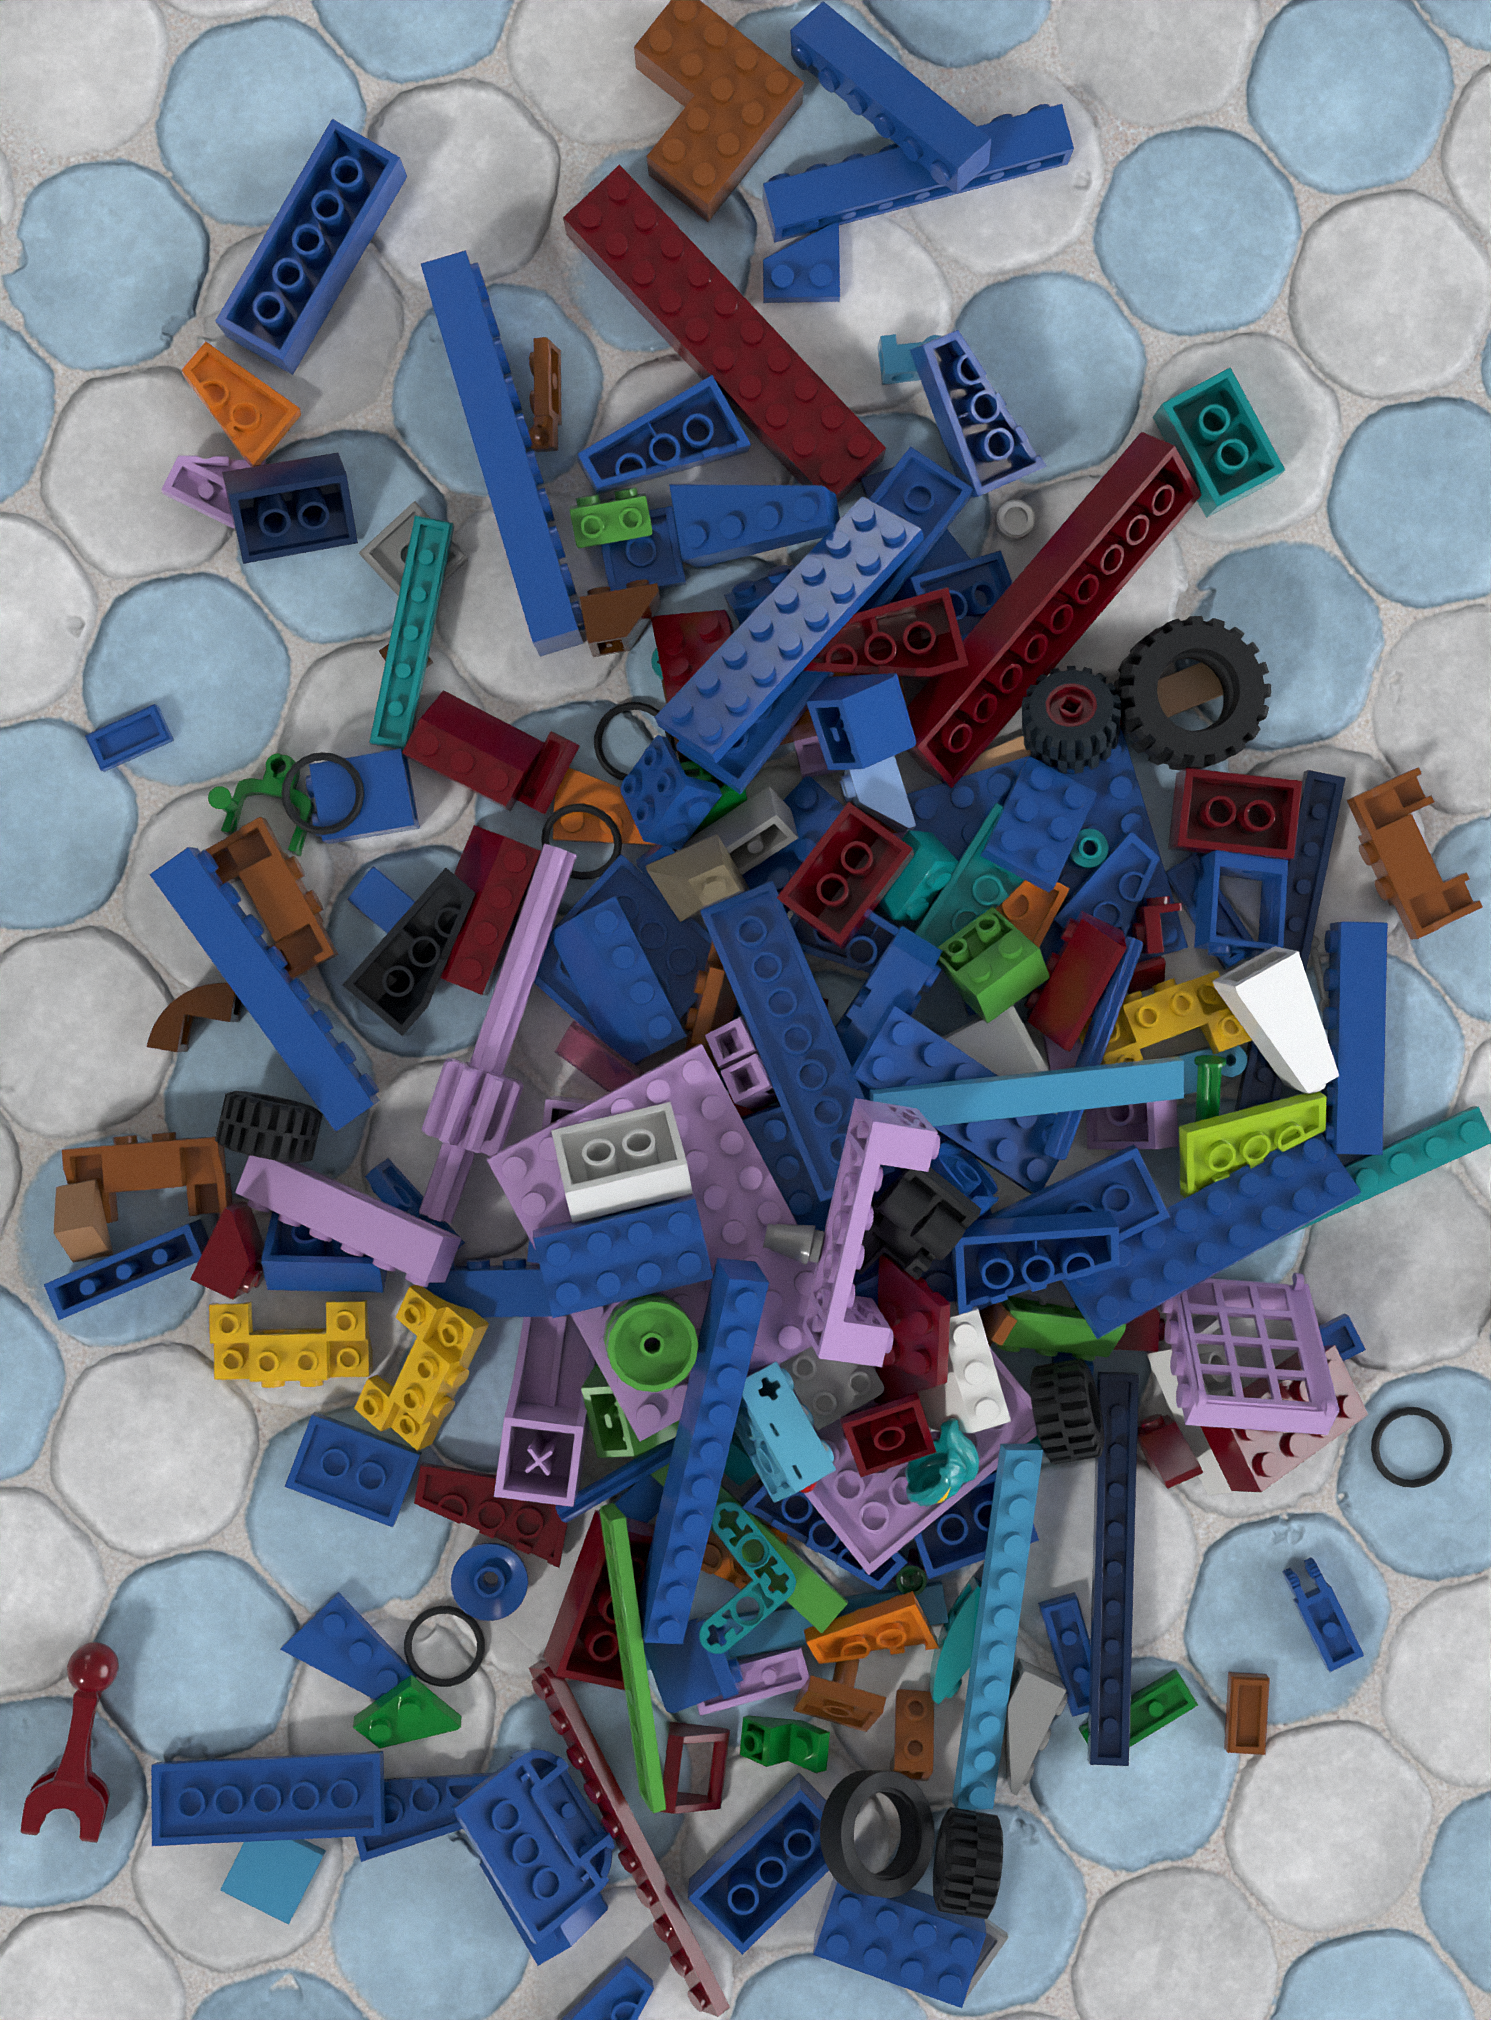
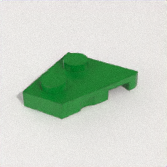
M410 1675L355 1715L353 1728L381 1749L456 1731L461 1728L462 1716L414 1676Z

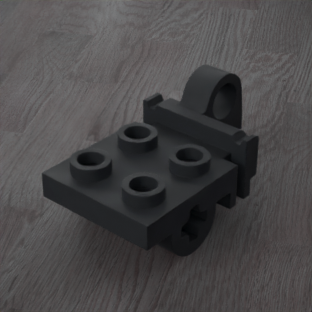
M929 1167V1172L906 1169L871 1204L874 1212L873 1222L870 1230H865L861 1244L864 1246V1260L861 1269H856V1271L862 1275L886 1252L902 1265L908 1274L918 1280L922 1272H926L935 1258L942 1260L953 1250L962 1238L965 1230L979 1217L981 1208L931 1167Z

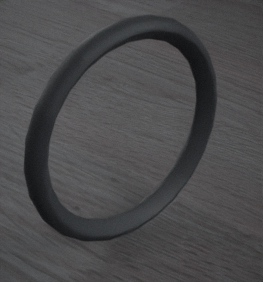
M641 702L619 704L610 709L597 725L594 735L596 757L601 766L618 780L623 781L628 774L618 771L607 761L602 749L604 729L614 716L628 710H641L655 717L660 711L651 705ZM665 731L666 737L674 750V736Z
M320 752L307 755L292 765L283 781L281 795L285 811L294 824L312 834L326 835L345 829L355 820L363 805L364 787L359 772L349 761L333 753ZM321 760L332 761L345 768L351 775L356 789L355 803L348 816L337 824L325 827L314 826L302 820L294 811L290 800V787L297 772L305 765Z
M571 804L560 808L547 819L542 829V848L544 844L550 845V831L555 822L562 816L572 812H585L595 815L604 821L611 830L614 839L613 853L608 862L599 869L590 872L572 870L570 878L587 880L601 877L621 855L622 839L618 826L603 810L591 805Z
M1405 1407L1389 1413L1379 1422L1372 1437L1371 1452L1378 1471L1387 1480L1402 1487L1416 1488L1434 1482L1443 1474L1451 1458L1452 1442L1445 1424L1438 1416L1419 1407ZM1406 1415H1418L1433 1422L1439 1429L1444 1444L1443 1456L1437 1468L1429 1475L1415 1480L1403 1479L1392 1474L1385 1467L1379 1451L1380 1439L1386 1427L1393 1420Z
M437 1606L419 1614L411 1622L404 1640V1654L412 1672L420 1680L438 1687H451L469 1679L478 1670L485 1652L484 1636L477 1621L462 1609L452 1606ZM438 1614L455 1615L463 1619L475 1634L477 1641L475 1659L471 1666L459 1676L447 1679L432 1677L425 1673L414 1659L412 1653L414 1633L419 1625L431 1616Z

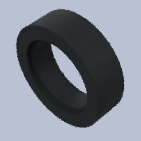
M860 1770L849 1774L835 1786L824 1806L820 1825L821 1849L830 1873L841 1886L853 1893L883 1898L900 1896L911 1890L919 1882L929 1865L933 1852L934 1821L930 1805L924 1793L913 1780L893 1771ZM880 1792L887 1796L894 1804L899 1815L901 1834L898 1851L893 1861L887 1868L874 1874L862 1864L857 1855L854 1843V1826L857 1814L863 1803L870 1796Z

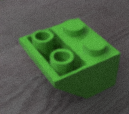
M991 907L937 947L942 950L937 961L938 965L963 1000L987 1024L1050 978L1040 949L994 907Z
M594 1366L582 1385L581 1391L597 1458L636 1456L676 1437L680 1420L640 1442L599 1366Z

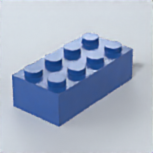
M693 1194L574 1223L569 1221L533 1230V1240L552 1318L714 1278Z
M799 1772L689 1878L688 1899L742 1955L829 1871L823 1857L820 1842L821 1818L827 1800Z
M833 1877L814 1934L813 1955L962 2008L987 1934L985 1920L940 1912L936 1908L933 1896L914 1889L893 1898L861 1895L845 1889Z

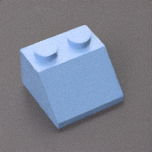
M895 756L865 769L844 771V776H841L842 780L839 781L845 803L852 801V804L866 815L873 816L897 833L907 832L916 827Z

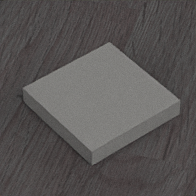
M415 501L359 552L361 557L398 596L414 517L416 515L430 518ZM453 541L451 542L443 583L468 561L467 556Z

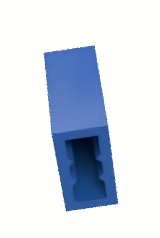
M395 749L345 758L355 767L362 779L364 787L362 808L355 820L345 829L333 834H316V836H321L323 842L334 844L420 829L408 757L402 753L403 750ZM332 761L309 764L311 775H307L305 781L308 795L310 798H315L317 813L312 814L313 825L325 827L341 822L351 812L355 803L356 789L351 775L341 765Z

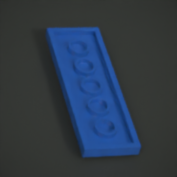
M888 1005L849 1072L850 1076L872 1090L998 1076L892 1005ZM1054 1113L933 1126L940 1135L1030 1194L1045 1187L1059 1160L1051 1158L1044 1153L1057 1116Z
M383 1751L156 1762L151 1765L152 1846L381 1836L385 1833Z

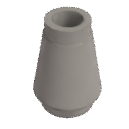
M768 1224L763 1247L807 1265L808 1261L818 1263L824 1231L815 1230V1225Z

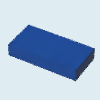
M156 704L85 735L100 771L103 772L174 741L161 710Z

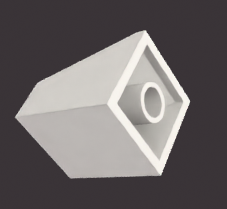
M1013 1005L988 1024L981 1017H978L942 1037L998 1076L1048 1071Z

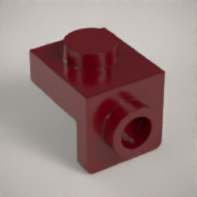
M1170 896L1146 898L1147 906L1136 908L1137 923L1132 925V937L1143 943L1141 953L1164 952L1160 913L1182 911V903H1170Z

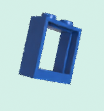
M1214 850L1200 857L1194 948L1208 949V955L1215 957H1229L1232 953L1244 954V960L1247 961L1274 946L1283 948L1288 860ZM1219 875L1262 881L1258 942L1216 936Z

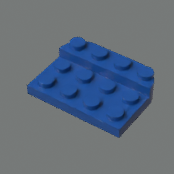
M527 1748L509 1756L511 1760L450 1808L532 1943L539 1944L606 1886L610 1880L607 1876L612 1864V1849L615 1848L610 1833L604 1832L568 1773L569 1765L566 1761L549 1751Z

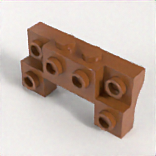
M1419 767L1347 799V803L1362 835L1358 836L1361 843L1359 845L1360 855L1366 865H1371L1376 875L1375 887L1379 896L1384 901L1387 900L1389 906L1395 905L1410 940L1426 936L1463 916L1483 908L1480 900H1472L1465 881L1470 880L1467 872L1457 874L1442 881L1414 817L1410 814L1434 803L1432 795L1425 797L1418 782L1417 776L1422 774Z
M259 817L247 823L230 836L205 849L218 865L215 873L223 884L225 882L232 884L240 879L242 880L274 942H278L272 946H275L285 957L288 965L284 968L293 980L308 974L309 970L339 955L322 924L324 921L319 912L324 909L318 896L313 890L307 891L301 880L305 876L301 864L295 856L289 858L288 854L284 853L265 818Z
M176 1132L152 1134V1141L138 1142L137 1135L113 1137L114 1144L62 1150L63 1170L68 1184L97 1179L107 1223L118 1221L116 1192L187 1186L189 1216L209 1213L222 1214L225 1207L233 1205L230 1173H226L224 1147L215 1141V1136L176 1139Z

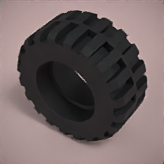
M1190 616L1183 621L1178 618L1167 622L1163 626L1154 629L1132 647L1130 654L1122 661L1118 669L1120 676L1114 681L1116 694L1120 696L1121 720L1123 724L1120 725V729L1124 736L1129 735L1134 741L1131 747L1138 754L1145 752L1149 755L1148 761L1156 765L1167 764L1169 769L1181 771L1185 768L1203 769L1238 754L1246 748L1245 744L1256 737L1261 730L1258 724L1266 719L1270 708L1264 705L1266 698L1271 696V684H1264L1263 675L1269 673L1266 661L1259 664L1254 656L1260 651L1255 643L1251 642L1246 645L1241 640L1245 633L1240 629L1233 627L1228 630L1224 628L1225 621L1212 618L1207 622L1203 621L1202 616ZM1184 658L1197 660L1208 666L1221 683L1224 697L1221 714L1212 725L1205 729L1189 731L1177 726L1169 720L1160 706L1157 694L1158 680L1163 670L1174 661Z

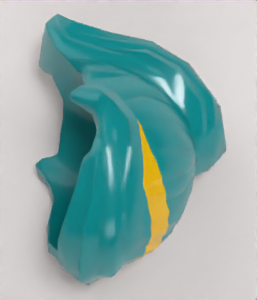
M950 1418L940 1425L942 1430L940 1438L933 1440L936 1453L908 1462L905 1470L908 1481L906 1486L907 1499L917 1503L919 1506L928 1507L935 1503H942L954 1496L963 1483L974 1480L979 1472L978 1452L974 1443L961 1433L958 1420L955 1418Z

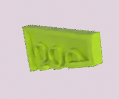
M1320 1091L1309 1094L1304 1093L1179 1126L1180 1194L1187 1198L1211 1183L1230 1177L1229 1174L1246 1165L1253 1168L1263 1163L1264 1158L1276 1149L1284 1152L1325 1131L1326 1096Z

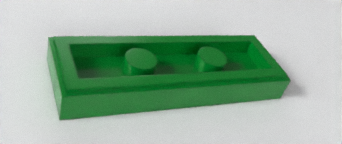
M1176 1668L1131 1695L1129 1747L1198 1706ZM1087 1722L1078 1729L1088 1744Z

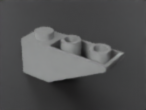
M1020 1658L1012 1672L1004 1728L1006 1779L1011 1793L1016 1796L1022 1784L1026 1786L1031 1780L1034 1772L1033 1760L1038 1750L1043 1751L1047 1746L1051 1735L1049 1726L1054 1716H1059L1062 1713L1067 1702L1066 1688L1060 1677Z

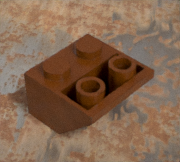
M636 580L627 583L626 589L611 591V588L607 586L597 587L588 590L587 596L580 597L587 641L592 656L599 657L632 650L650 624L651 618L661 608L657 583L649 584V580Z

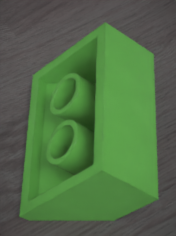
M1008 1296V1300L1000 1303L1013 1315L1017 1322L1002 1346L996 1342L994 1344L999 1349L1009 1352H1019L1020 1348L1035 1349L1036 1353L1045 1356H1057L1058 1352L1072 1353V1356L1077 1359L1082 1358L1083 1360L1093 1361L1095 1356H1110L1124 1334L1126 1324L1097 1339L1077 1305H1075V1308L1050 1303L1041 1305L1039 1301Z

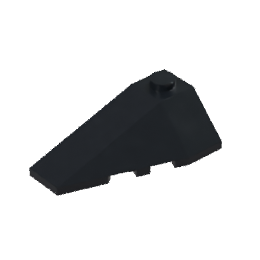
M445 868L342 986L403 1036L429 1006L473 901L475 892L449 869Z

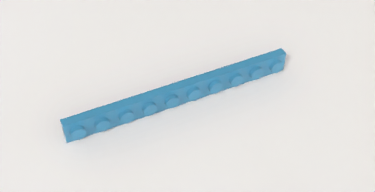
M1000 1444L952 1803L958 1809L982 1810L993 1809L1043 1456V1449L1038 1444Z

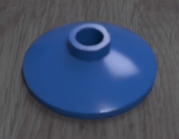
M481 1543L469 1548L459 1557L451 1575V1590L458 1606L471 1617L484 1621H495L511 1615L522 1604L528 1589V1573L524 1562L511 1548L498 1543ZM487 1572H494L498 1576V1581L493 1584L488 1583L484 1575Z

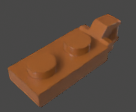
M547 337L533 338L534 352H530L529 355L530 371L534 376V390L530 392L529 401L531 411L535 416L533 418L534 424L529 429L533 444L531 449L535 452L558 451V425H562L561 350Z

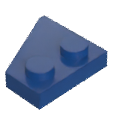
M832 223L763 259V303L840 302L839 223Z

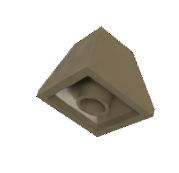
M718 834L646 865L647 872L680 922L700 914L702 909L750 890Z

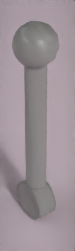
M1313 935L1310 954L1321 998L1319 1009L1323 1012L1325 1007H1329L1330 998H1328V993L1324 989V976L1317 949L1320 941Z

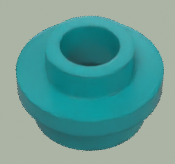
M1083 829L1077 836L1070 852V857L1081 867L1091 868L1098 866L1105 860L1108 854L1107 839L1101 832L1095 829ZM1086 841H1092L1095 844L1096 850L1093 855H1087L1083 851V844Z

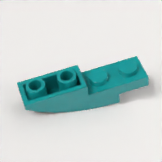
M974 1575L962 1589L947 1615L949 1623H943L937 1640L939 1649H934L929 1689L933 1701L938 1705L945 1697L951 1698L958 1691L962 1684L961 1678L971 1665L982 1584Z

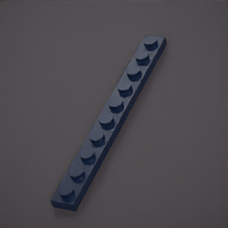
M1312 770L1304 771L1295 854L1294 859L1288 860L1283 948L1299 951L1305 973L1346 779L1345 777ZM1253 1040L1248 1042L1246 1051L1247 1065L1242 1072L1234 1112L1280 1100L1283 1082Z
M1098 1372L1097 1392L1103 1417L1105 1443L1102 1456L1095 1458L1087 1758L1090 1765L1129 1766L1139 1375L1137 1373Z

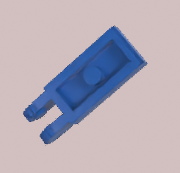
M1310 1557L1304 1560L1305 1569L1317 1588L1304 1593L1297 1574L1291 1568L1282 1571L1295 1597L1293 1601L1325 1668L1332 1672L1363 1657L1364 1653L1332 1587L1326 1583L1318 1565Z

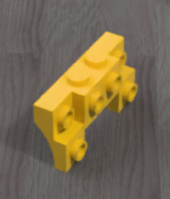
M1217 970L1178 985L1174 978L1152 986L1154 994L1146 997L1142 996L1141 991L1125 996L1101 1065L1142 1061L1144 1059L1140 1049L1200 1027L1204 1033L1213 1055L1252 1039L1215 989L1213 980L1220 977ZM1092 1017L1088 1018L1079 1035L1082 1044Z
M415 1284L408 1288L395 1317L417 1336L398 1379L393 1387L378 1375L368 1378L354 1409L380 1432L391 1427L418 1451L433 1443L444 1418L452 1411L455 1405L453 1399L459 1387L469 1376L468 1368L489 1323L472 1309L447 1302L423 1286Z
M367 1300L327 1301L326 1328L257 1329L254 1332L251 1302L209 1304L210 1344H214V1380L249 1379V1382H261V1387L264 1388L285 1386V1381H300L301 1387H317L324 1385V1380L329 1378L369 1377L373 1373V1349L369 1334Z

